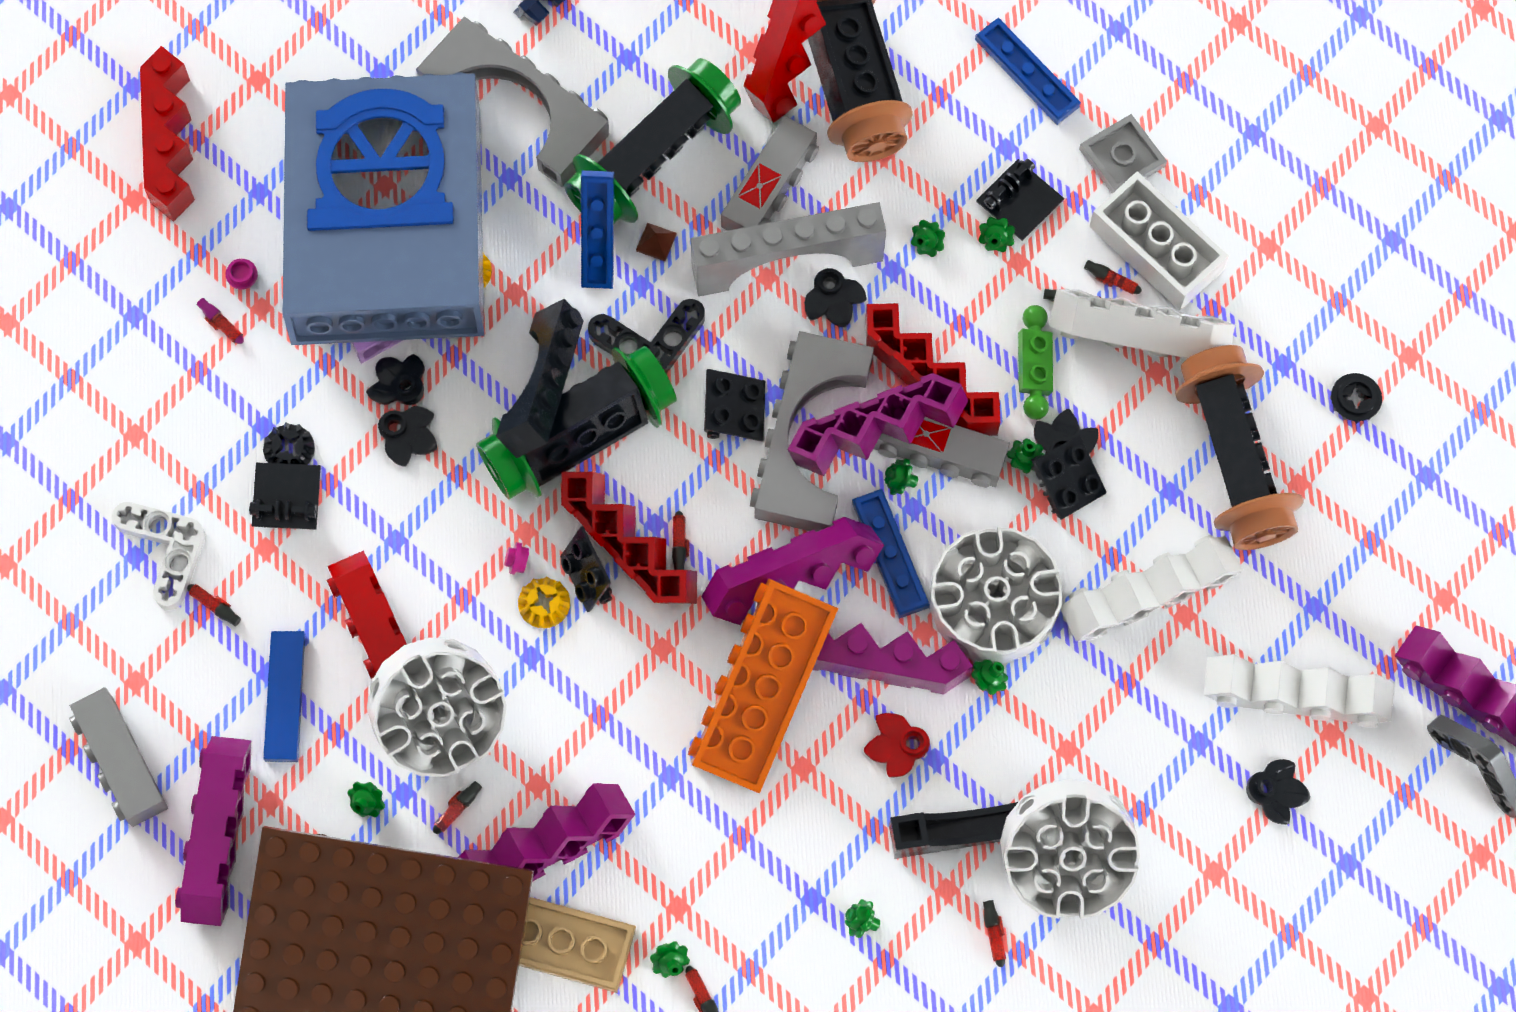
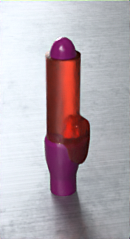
M201 298L196 305L205 315L204 319L215 330L220 329L233 343L242 344L244 342L243 334L217 307L209 303L205 298Z

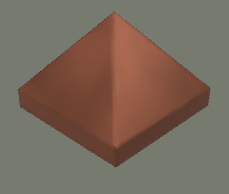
M647 223L636 252L666 261L677 233Z

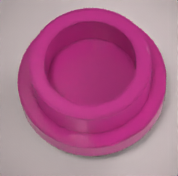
M240 258L235 259L228 265L225 275L231 287L244 290L255 284L258 278V271L253 262Z
M516 542L514 548L508 547L504 566L509 567V574L515 575L516 572L524 573L529 548L522 547V543Z

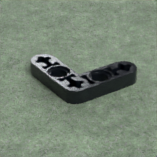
M696 299L683 300L651 342L606 314H598L590 319L588 335L595 345L611 355V350L615 347L620 349V344L625 340L634 341L638 346L637 349L646 346L656 358L660 355L661 349L664 354L660 358V364L667 374L705 322V308ZM694 309L696 310L697 319L691 317L686 323L685 330L681 326L686 319L685 311L690 313ZM604 325H608L609 334L615 337L613 345H611L612 338L608 334L603 332L597 335V326L602 328ZM670 332H676L682 337V340L676 346H669L664 342L665 335Z

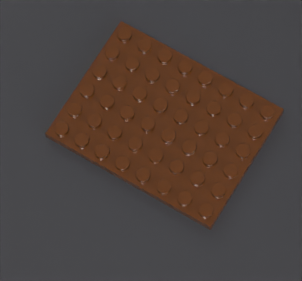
M264 826L261 832L233 1012H512L534 870Z

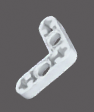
M133 502L119 503L113 509L111 518L115 527L120 532L168 545L153 588V596L162 609H177L185 600L188 591L187 587L191 582L205 541V531L201 523L188 516ZM129 511H131L135 519L143 521V528L140 529L141 525L138 521L128 520L127 524H124L120 518L121 515L127 516ZM158 518L165 519L167 527L162 533L150 531L152 521ZM177 522L178 530L188 532L193 527L197 535L190 536L189 540H186L182 533L174 531V523ZM183 556L188 559L187 567L180 572L173 571L170 567L172 560L175 557ZM168 575L175 579L173 590L177 595L175 597L170 596L168 601H165L161 593L162 591L168 592L172 582L169 578H166Z

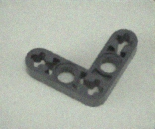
M1438 715L1427 725L1430 736L1442 747L1477 765L1497 806L1509 817L1516 818V778L1501 749L1488 738L1444 715Z

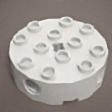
M997 527V529L975 530L963 534L943 551L933 571L929 609L938 632L948 643L955 640L966 656L980 662L987 659L992 662L1006 663L1028 656L1048 639L1061 610L1062 581L1054 557L1037 539L1014 528ZM996 592L1001 594V597L997 596L996 598L990 596V594L994 595Z
M426 638L404 645L386 659L370 683L367 702V713L373 733L389 758L397 766L418 776L446 777L460 772L459 769L471 765L476 760L479 762L488 755L504 730L507 703L500 681L488 662L476 649L458 640L446 638Z
M1074 779L1046 783L1023 796L1006 817L1000 843L1008 883L1023 904L1041 915L1057 919L1060 916L1068 918L1079 916L1080 919L1094 917L1118 904L1134 885L1139 870L1140 846L1133 819L1119 797L1100 785Z

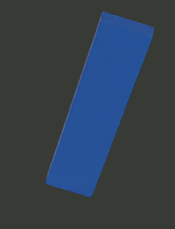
M999 17L975 35V41L1056 125L1080 108L1081 102Z
M582 170L581 288L613 289L614 172Z
M883 489L852 499V505L859 522L871 526L884 544L875 562L898 618L900 619L928 609L930 607L929 601Z
M271 631L263 757L265 762H298L306 635L304 631Z

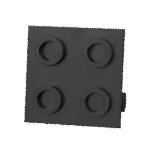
M1017 159L976 200L979 205L996 219L1006 218L1008 226H1014V235L1021 241L1065 199L1033 172L1035 164L1030 159L1025 161Z
M707 369L704 409V432L707 433V438L717 439L720 433L763 441L766 381Z
M1080 435L1044 455L1041 454L1031 459L1033 464L1031 469L1035 471L1038 480H1042L1039 486H1045L1046 488L1043 495H1049L1047 499L1052 508L1051 512L1052 514L1056 513L1060 520L1107 493Z
M256 462L253 502H250L249 514L252 515L251 527L317 530L321 465Z
M582 526L578 529L560 558L564 572L569 574L574 584L577 599L583 603L588 613L593 609L598 600L600 604L610 602L613 591L609 586L611 581Z

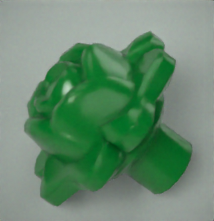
M989 217L987 223L980 224L981 235L979 242L986 244L985 249L987 251L997 250L1005 252L1007 246L1014 245L1013 234L1015 228L1011 225L1008 226L1006 218L995 219Z
M923 219L919 222V225L912 227L913 238L911 244L917 247L919 255L927 254L930 257H935L937 251L944 250L943 240L945 232L939 229L938 222L930 223Z
M1028 438L1022 442L1015 440L1012 448L1007 453V457L1012 459L1010 462L1012 467L1019 468L1023 473L1028 474L1032 470L1031 466L1033 464L1031 459L1041 454L1044 455L1042 453L1043 447L1040 444H1035Z
M907 458L903 460L897 459L885 471L884 481L887 487L890 488V495H896L897 493L902 495L906 487L915 488L918 484V476L911 474L913 467Z
M984 659L982 662L976 661L973 664L974 671L971 673V676L975 679V683L980 690L994 695L997 691H1004L1007 688L1005 682L1008 680V676L1004 673L1002 663H993L991 660Z
M357 781L353 784V788L347 792L351 800V809L361 817L368 815L374 818L378 817L380 811L385 808L382 800L383 793L372 782L360 783Z
M861 899L858 904H852L851 908L847 909L845 924L849 927V936L861 938L865 932L869 930L877 931L879 929L880 919L874 917L875 911L872 910V901Z
M677 941L659 945L656 948V953L650 956V960L653 963V973H661L664 978L670 975L677 976L684 971L683 966L690 963V959L687 956L688 948L685 945L679 946Z

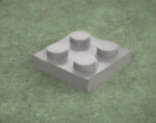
M1132 113L1082 142L1079 147L1081 153L1111 193H1114L1137 171L1146 179L1166 167L1167 164L1165 157Z

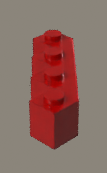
M818 0L772 1L767 15L770 18L765 34H761L753 56L756 62L752 74H747L743 85L753 106L772 123H775L798 105L788 83L812 65L802 43L826 25L816 3Z
M160 46L140 66L144 189L150 203L174 222L195 200L189 184L178 176L193 161L188 144L177 136L192 120L186 103L176 96L190 81L184 63Z
M899 303L866 304V346L874 347L873 355L907 385L919 382L921 377L931 373L961 384L968 402L956 425L989 436H998L1001 423L999 392H967L965 362L933 363L932 333H900Z
M593 471L562 472L561 505L584 526L588 534L601 547H604L621 569L637 582L654 603L697 604V571L666 570V538L635 537L636 506L605 504V474Z
M363 550L327 566L332 578L326 581L334 598L341 596L350 616V618L345 620V623L352 638L359 636L368 659L364 660L363 663L372 679L375 677L381 664L401 647L407 645Z

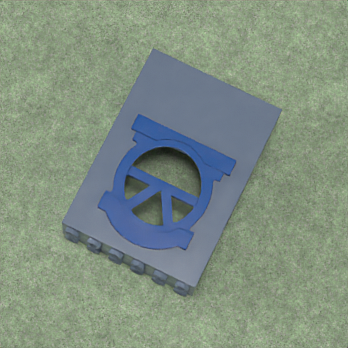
M458 72L452 75L424 74L422 76L410 77L395 75L389 78L361 77L359 79L346 80L332 78L325 81L298 80L296 82H285L282 314L291 346L485 336L481 125L475 73L466 74ZM375 118H390L401 121V127L381 157H379L358 127L359 123ZM413 131H417L421 135L429 151V154L426 156L396 157ZM344 134H348L364 158L333 160L332 154ZM429 169L423 185L416 194L397 206L385 209H370L354 204L340 193L332 178V174Z

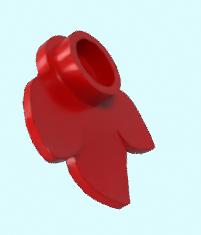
M894 713L876 715V723L881 734L873 738L864 747L863 751L873 761L887 763L886 771L888 777L904 776L912 770L915 760L927 754L930 747L929 736L923 729L911 727L902 715ZM910 739H915L919 742V747L911 749L907 746V742Z

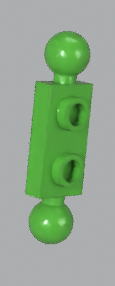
M1031 305L1025 309L1022 316L1023 323L1028 329L1022 328L1018 332L1019 393H1028L1030 395L1024 401V413L1030 419L1039 420L1044 418L1049 410L1048 401L1042 395L1049 396L1053 392V332L1042 331V328L1048 321L1046 310L1039 305Z

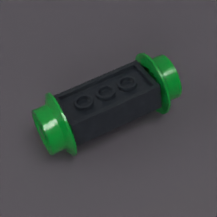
M698 58L687 69L679 65H672L668 69V78L674 91L598 162L582 154H577L573 158L576 173L564 184L565 192L571 202L581 212L582 170L614 172V224L619 219L627 223H635L638 220V212L631 197L644 183V177L649 181L662 168L661 166L667 161L666 156L671 160L683 149V145L689 140L687 136L694 139L705 128V124L721 134H729L732 131L733 123L730 114L741 105V97L730 79L717 66L703 58Z
M646 346L637 349L629 355L617 347L613 348L611 353L615 364L601 369L596 375L582 383L575 384L570 390L562 394L548 443L519 458H516L496 437L501 421L496 417L492 419L493 434L477 442L476 447L493 480L508 500L525 490L539 498L542 496L540 487L561 475L562 472L570 470L649 422L656 428L662 425L661 410L677 402V397L661 364Z

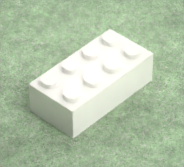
M1138 171L1092 213L1089 227L1179 311L1224 271L1229 255Z

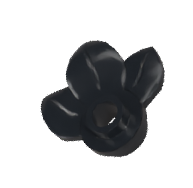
M833 268L823 269L815 276L814 288L805 297L806 316L810 321H813L825 315L832 324L839 327H847L852 319V304H860L867 300L865 290L856 280L845 279L838 270ZM831 281L835 284V287L828 289L824 286V283Z
M411 354L403 362L394 357H384L377 361L375 371L379 381L366 390L370 399L383 405H388L395 401L404 405H414L422 399L424 384L421 378L425 372V366L417 355Z
M413 406L404 412L393 410L382 415L378 423V430L385 439V452L395 464L406 467L410 462L412 453L415 455H426L437 450L436 439L427 428L434 418V413L424 407ZM397 423L400 425V429L395 432L390 431V425Z
M1070 409L1061 412L1054 419L1052 425L1044 421H1036L1034 428V439L1037 444L1042 445L1046 453L1080 435L1090 454L1098 440V429H1080L1077 419Z
M1286 759L1274 760L1268 763L1263 772H1257L1248 779L1246 786L1248 798L1262 806L1265 816L1270 821L1282 825H1288L1290 822V808L1303 806L1311 798L1307 787L1300 780L1293 778L1296 768L1295 763ZM1261 783L1266 786L1267 793L1261 789Z

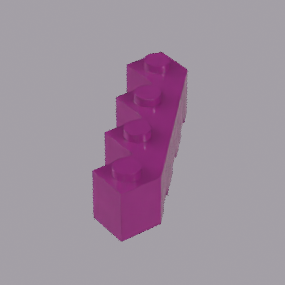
M931 373L921 377L919 382L905 387L899 385L878 393L877 397L860 404L857 401L835 409L833 414L816 420L814 417L803 421L787 450L797 466L825 476L839 449L868 460L882 433L911 444L925 417L954 428L968 402L967 396L961 384Z
M842 517L832 521L833 525L818 532L813 529L791 538V543L775 550L772 547L748 556V561L734 567L726 565L717 569L701 597L713 617L741 626L754 603L753 599L760 583L766 584L768 579H772L794 589L798 581H802L826 590L841 563L869 572L884 544L871 526Z
M862 622L835 640L828 632L813 667L814 671L835 672L841 676L883 681L884 684L910 689L915 687L931 690L930 692L942 695L968 679L973 669V665L955 640H952L926 657L907 631L880 649Z
M1415 625L1395 654L1396 659L1403 667V673L1441 696L1449 705L1457 707L1481 723L1491 733L1499 735L1516 747V684L1494 678L1480 658L1455 652L1440 631Z
M212 736L207 748L201 749L199 757L201 774L198 792L194 794L191 804V813L194 814L190 839L185 842L183 859L186 863L182 887L178 888L175 899L176 908H180L181 922L221 926L229 908V877L236 863V832L244 815V785L251 771L252 740Z
M593 783L576 806L550 805L534 828H507L491 850H464L458 858L534 870L533 881L546 875L545 868L562 860L565 865L588 853L586 847L602 838L607 843L619 837L636 814L619 784Z

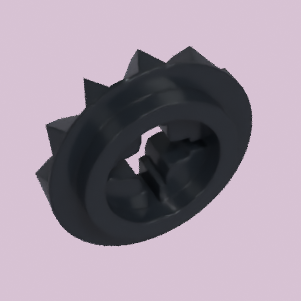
M1360 373L1346 374L1339 378L1332 388L1330 399L1333 404V411H1337L1343 420H1352L1356 424L1360 421H1369L1381 408V389L1367 375ZM1355 388L1358 397L1364 398L1357 409L1353 400H1348Z
M285 422L282 426L273 427L270 434L264 438L262 450L267 463L308 465L314 456L315 443L310 432L300 424L294 425ZM282 439L287 440L289 443L296 442L293 445L296 456L287 450L280 452L283 449Z

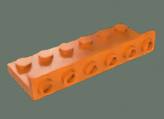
M768 579L766 584L760 583L753 599V601L758 603L753 615L747 613L740 632L745 633L740 646L734 644L729 654L727 663L732 664L727 677L724 675L720 676L714 693L719 696L714 707L708 705L701 720V724L705 726L701 738L694 737L687 754L692 756L691 765L759 794L839 609L772 579Z

